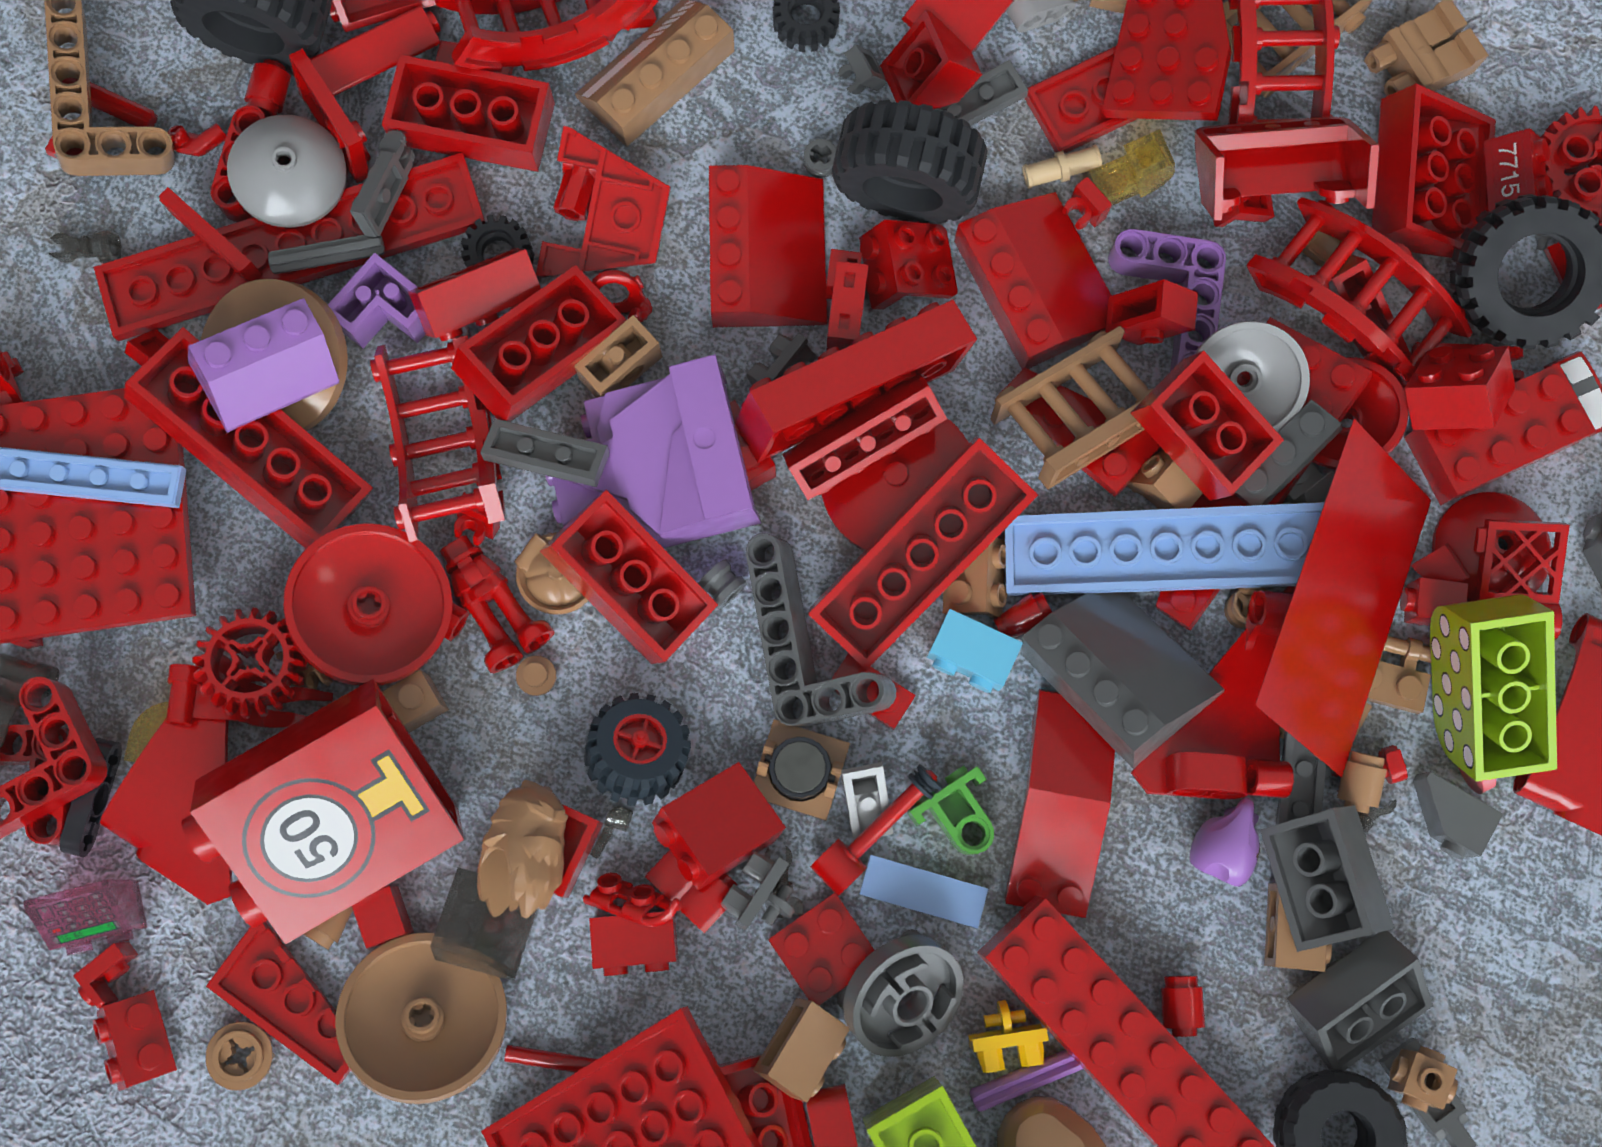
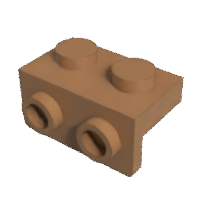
M996 538L943 592V614L946 615L949 609H952L963 615L1000 617L1003 613V607L1007 602L1006 587L1004 585L1006 546L1003 540Z

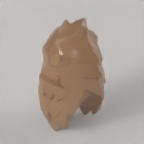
M524 780L521 787L511 789L499 802L498 809L491 817L492 825L482 842V852L478 865L477 890L480 900L483 902L486 900L488 910L493 917L500 916L507 908L512 912L519 906L521 917L529 918L538 907L540 910L546 909L555 889L562 882L564 868L563 835L568 815L565 814L561 801L550 787Z

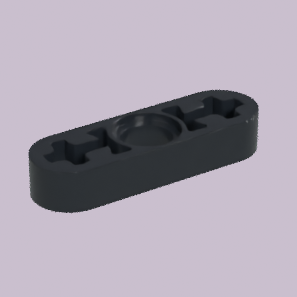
M103 738L95 739L107 764V776L97 788L71 802L60 837L59 846L61 852L86 857L91 851L121 760L122 746L119 742ZM85 761L79 779L82 778L86 772L87 766Z

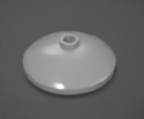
M275 115L251 124L238 136L229 153L227 175L235 198L250 215L273 226L300 227L318 221L337 205L346 186L347 167L345 157L338 142L324 127L310 119L296 115ZM287 156L291 158V162L287 165L277 163L281 157Z
M1258 321L1233 323L1215 331L1197 349L1196 353L1204 350L1277 432L1302 409L1310 386L1308 362L1298 343L1280 328ZM1243 371L1249 372V382L1245 385H1239L1237 383V376Z

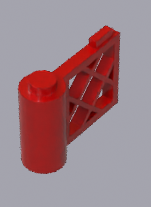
M1485 519L1484 527L1476 528L1474 551L1481 552L1476 593L1472 601L1524 594L1554 611V638L1556 640L1562 629L1563 618L1559 600L1570 525L1564 522ZM1496 530H1511L1519 541L1501 555L1494 547ZM1520 531H1530V532L1527 533V534L1524 536ZM1543 532H1555L1554 547L1541 556L1531 545V542ZM1523 548H1526L1536 559V562L1518 575L1508 561ZM1494 555L1496 557V560L1492 563ZM1503 566L1514 580L1502 590H1489L1490 576ZM1543 568L1550 576L1548 591L1533 592L1525 582ZM1520 586L1524 591L1515 590Z

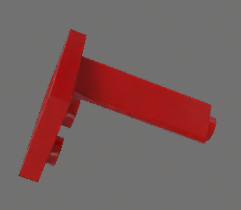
M421 5L310 59L303 48L289 55L300 97L317 123L329 131L338 142L345 157L346 167L356 183L368 177L367 162L371 160V157L364 145L367 142V138L356 120L349 121L334 96L397 66L399 55L415 57L441 44L437 36L441 29L436 17L431 11L425 12Z

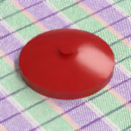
M947 418V420L938 424L932 431L914 438L904 444L898 451L885 455L870 464L862 472L849 476L834 485L828 492L822 494L824 506L829 517L839 532L850 543L865 551L953 461L969 442L959 428Z
M354 524L324 534L309 545L299 556L289 573L285 586L284 619L289 636L296 649L316 670L346 684L361 686L374 678L378 685H384L404 679L415 673L437 652L445 638L451 621V587L440 561L420 540L417 539V541L409 542L406 532L387 525Z

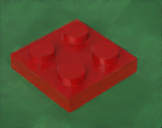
M835 893L768 939L807 999L813 1001L818 1006L848 986L856 969L874 951L868 939Z

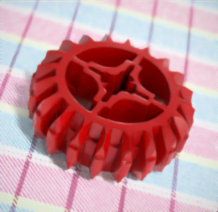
M254 607L251 609L249 617L246 618L241 609H236L234 611L235 620L229 622L224 615L219 617V623L223 627L218 631L211 626L206 627L205 631L211 637L210 641H197L196 646L205 654L192 657V662L196 666L202 667L193 673V677L197 682H204L199 691L204 697L211 696L209 703L214 708L224 704V712L232 716L240 707L241 716L244 719H249L252 715L253 707H256L258 714L261 717H266L268 713L266 705L270 703L277 710H282L283 704L279 700L282 695L291 700L295 699L296 694L290 686L291 684L304 685V678L296 672L307 670L309 664L306 660L300 658L302 656L289 636L284 618L277 622V615L271 610L262 618L260 610ZM246 635H264L263 638L258 636L253 642L248 644H240L235 641ZM281 643L283 663L280 672L276 675L270 669L269 663L275 654L273 649ZM224 651H226L231 656L232 663L226 672L228 677L221 682L219 664ZM238 654L243 655L246 659L252 657L253 660L256 659L264 672L259 671L256 667L250 669L248 665L246 667ZM255 681L267 685L254 692H236L239 688L244 689L249 683Z

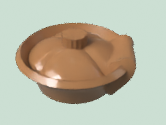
M558 532L542 536L535 533L514 561L517 565L516 581L521 595L532 607L548 614L570 613L588 602L540 552Z

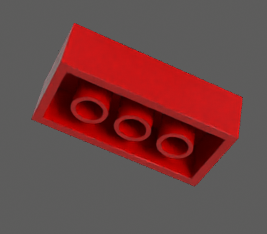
M399 55L381 125L386 133L393 129L401 130L406 137L407 142L405 144L410 148L451 156L463 152L464 157L467 159L538 172L555 102L548 82Z
M575 265L459 345L451 369L497 419L511 422L577 374L574 366L626 321V318Z
M1557 363L1515 382V390L1494 428L1413 430L1404 438L1441 506L1567 449L1597 431L1560 364Z

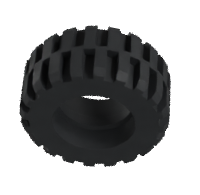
M331 0L170 1L173 14L180 26L186 27L188 34L193 38L202 40V44L207 47L215 48L221 51L223 55L242 59V62L252 65L253 63H263L264 60H274L284 65L286 69L292 68L289 55L302 48L309 59L318 55L331 9Z
M880 100L877 104L868 102L864 103L861 107H856L844 119L832 167V177L837 189L841 193H845L846 198L852 202L860 203V206L867 210L872 209L880 215L897 217L898 220L903 221L915 220L919 223H929V221L946 223L949 219L952 221L959 220L975 207L988 151L984 139L976 128L971 129L967 121L962 118H955L950 112L945 110L938 111L933 109V106L926 104H911V101L900 100L897 103L890 100Z
M1519 195L1518 199H1505L1495 203V209L1491 212L1484 210L1475 218L1478 223L1473 229L1466 227L1460 236L1465 241L1460 250L1454 249L1451 259L1456 262L1455 270L1450 271V283L1456 287V291L1452 295L1456 304L1464 309L1467 321L1475 325L1479 331L1509 346L1517 345L1522 349H1535L1537 345H1542L1549 348L1559 345L1560 338L1565 337L1569 340L1581 335V330L1579 329L1581 325L1586 323L1592 326L1600 318L1595 311L1602 304V226L1598 224L1599 217L1592 211L1581 208L1580 204L1552 196ZM1535 234L1550 236L1561 244L1566 257V272L1560 287L1548 300L1537 306L1521 308L1510 304L1502 297L1498 285L1499 267L1504 256L1514 244L1527 236Z

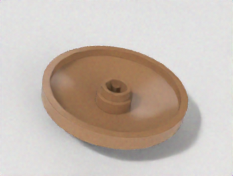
M259 279L239 285L227 293L214 307L204 326L201 340L304 298L324 334L339 379V384L281 409L307 431L321 422L330 413L337 403L345 384L348 354L341 325L327 303L316 293L300 284L277 279Z
M415 933L405 935L384 943L373 950L356 966L348 977L337 1004L335 1021L337 1041L343 1058L351 1072L365 1087L386 1099L406 1104L437 1102L462 1092L476 1082L490 1067L504 1040L507 1026V1004L504 988L498 973L490 961L475 947L461 939L445 934Z

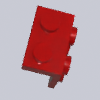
M884 219L859 237L863 264L868 265L866 288L869 293L871 309L884 310L905 296L949 299L958 293L947 230L943 225Z

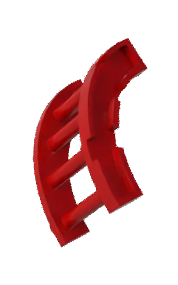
M435 0V4L441 8L457 11L465 31L451 53L454 64L471 69L502 72V67L522 66L524 71L550 68L587 56L610 44L608 38L625 27L629 31L651 11L659 0H584L587 11L565 22H562L556 5L557 2L562 0ZM542 8L548 27L531 31H520L515 13ZM475 14H499L505 32L480 29Z
M1228 0L1229 10H1237L1238 26H1233L1231 30L1232 62H1240L1239 86H1231L1228 124L1291 120L1257 119V116L1254 115L1255 98L1257 95H1261L1262 91H1314L1310 118L1333 116L1330 114L1333 93L1334 56L1340 42L1339 26H1334L1332 0ZM1312 5L1314 30L1263 31L1262 27H1257L1256 10L1259 6ZM1315 46V75L1263 76L1262 72H1257V51H1260L1262 47Z
M1300 197L1296 203L1305 220L1302 228L1278 258L1273 257L1269 259L1255 254L1246 265L1260 291L1283 299L1300 309L1306 303L1325 315L1321 321L1323 324L1337 333L1347 343L1355 339L1368 352L1364 359L1373 361L1389 370L1398 379L1403 389L1427 351L1437 348L1448 332L1469 338L1473 333L1465 318L1466 313L1464 309L1456 304L1443 286L1412 257L1409 248L1401 243L1392 242L1370 226L1335 209L1324 200L1316 202ZM1318 231L1342 241L1315 275L1308 277L1290 267ZM1355 249L1376 261L1380 266L1352 301H1346L1331 291L1328 283ZM1393 275L1413 295L1386 330H1381L1366 317L1365 310ZM1424 308L1434 326L1410 357L1407 358L1398 347V339L1421 309Z
M469 326L462 327L463 334L453 338V342H448L447 347L389 360L386 346L380 345L377 346L374 355L375 359L370 360L375 382L382 383L394 443L389 444L391 460L394 467H398L399 501L398 506L394 507V516L398 529L406 530L409 542L417 541L418 522L478 509L479 512L486 511L489 524L505 520L503 490H497V480L502 479L500 464L483 460L480 453L492 426L491 414L487 407L464 382V385L458 386V391L400 403L394 378L396 374L449 362L453 363L457 347L472 337ZM462 406L463 409L469 408L472 426L466 427V431L409 444L404 418ZM469 446L472 450L476 449L478 462L472 463V468L415 480L412 459ZM473 483L479 486V488L473 489L474 493L418 505L417 496Z

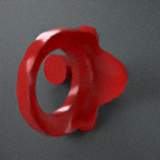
M607 270L599 273L592 279L591 282L599 290L609 283L622 284L629 291L627 298L612 304L620 313L630 312L628 319L634 315L641 323L647 320L648 316L652 313V304L643 292L644 285L638 275L633 277L619 270Z

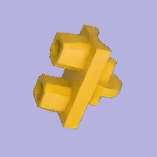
M1006 1000L997 1001L998 1013L983 1015L985 1028L1000 1026V1030L968 1034L969 1046L973 1052H976V1057L983 1073L1005 1070L1002 1048L1017 1046L1021 1067L1042 1065L1044 1063L1043 1042L1049 1041L1047 1028L1042 1027L1041 1023L1012 1028V1024L1026 1022V1015L1024 1009L1009 1011Z

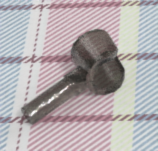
M617 806L608 812L605 827L590 852L591 856L599 858L613 835L614 829L627 832L633 815L632 810Z

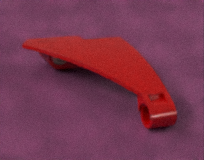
M1253 592L1249 601L1245 630L1208 673L1224 688V692L1131 771V774L1147 794L1228 800L1244 798L1247 795L1287 798L1291 794L1294 774L1293 768L1288 761H1280V726L1261 711L1255 703L1293 593Z
M1585 613L1577 620L1570 634L1569 644L1575 648V661L1556 710L1557 770L1517 775L1513 783V792L1552 810V813L1602 836V619Z
M224 654L219 664L220 679L228 677L226 672L232 663V659ZM165 718L120 784L103 812L100 824L137 848L135 854L142 862L209 905L231 897L229 885L233 883L232 870L222 856L208 864L203 862L189 845L184 835L181 821L191 815L190 810L195 780L228 762L229 720L192 718L191 726L180 727L166 724Z

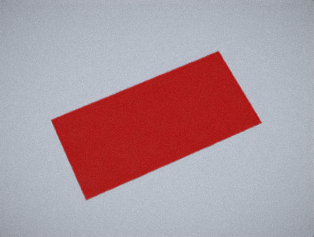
M1353 419L1255 703L1261 711L1340 777L1343 776L1431 503V499L1355 419Z

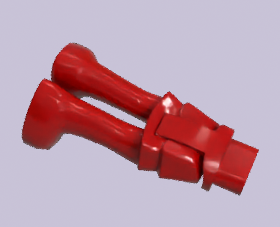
M467 535L457 538L440 550L442 557L447 563L445 570L450 575L455 597L460 598L462 608L470 612L487 639L490 650L485 655L484 662L490 673L503 671L523 659L519 648L505 632L490 609L488 603L493 600L506 617L521 647L527 654L537 651L553 637L555 631L551 625L545 620L533 621L526 614L507 585L508 579L500 573L501 568L485 556L479 546L474 547Z

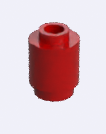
M264 60L263 63H255L244 99L247 105L260 108L266 117L275 116L283 111L291 82V75L285 71L284 65L274 60Z
M1164 976L1165 987H1160L1163 1026L1172 1029V1036L1174 1037L1197 1036V1028L1205 1027L1203 986H1198V976Z

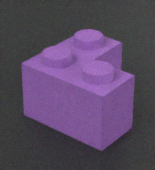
M376 253L366 261L328 304L337 317L343 333L361 348H364L388 320L416 343L425 336V331L408 291L417 288V286Z

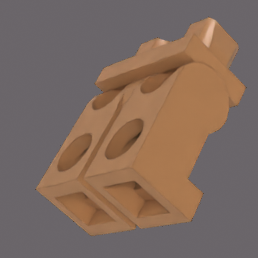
M1442 0L1432 10L1389 30L1380 43L1368 53L1364 62L1369 70L1375 74L1384 69L1388 70L1392 76L1384 85V93L1388 96L1416 83L1435 92L1473 74L1489 55L1471 28L1462 32L1468 23L1452 0Z

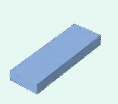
M870 855L859 895L978 929L988 888Z

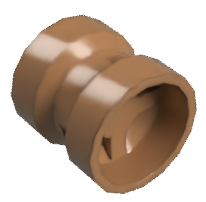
M1264 587L1241 588L1229 596L1224 607L1225 616L1229 623L1236 628L1245 630L1251 595L1254 591H1268Z

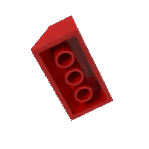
M607 489L572 518L540 550L550 563L650 664L666 662L718 606L709 594Z

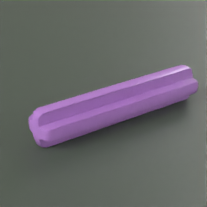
M1063 1050L1044 1058L1042 1065L1022 1067L972 1088L970 1096L975 1108L982 1112L1080 1071L1083 1068L1067 1050Z

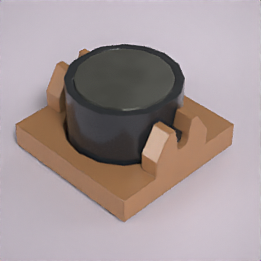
M774 719L757 767L754 783L768 803L826 821L850 743L798 726H787Z

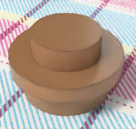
M542 656L526 658L520 663L516 671L518 686L522 691L532 696H541L548 693L555 685L557 678L554 665Z

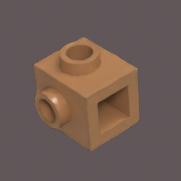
M1420 1046L1418 1052L1401 1049L1399 1055L1392 1063L1389 1074L1390 1082L1387 1089L1403 1095L1401 1103L1427 1113L1429 1106L1444 1110L1446 1103L1449 1104L1457 1092L1458 1081L1455 1079L1458 1069L1444 1063L1445 1055L1427 1047ZM1427 1074H1429L1425 1084V1077Z

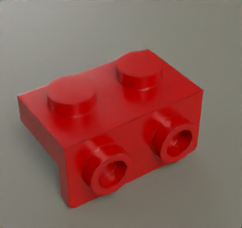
M154 990L105 1005L97 1011L98 1018L93 1020L94 1033L98 1043H105L109 1059L104 1061L105 1072L111 1085L117 1083L119 1091L177 1070Z

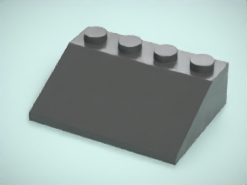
M1124 592L1087 593L1051 612L1021 637L1023 657L1132 768H1135L1224 692V688Z

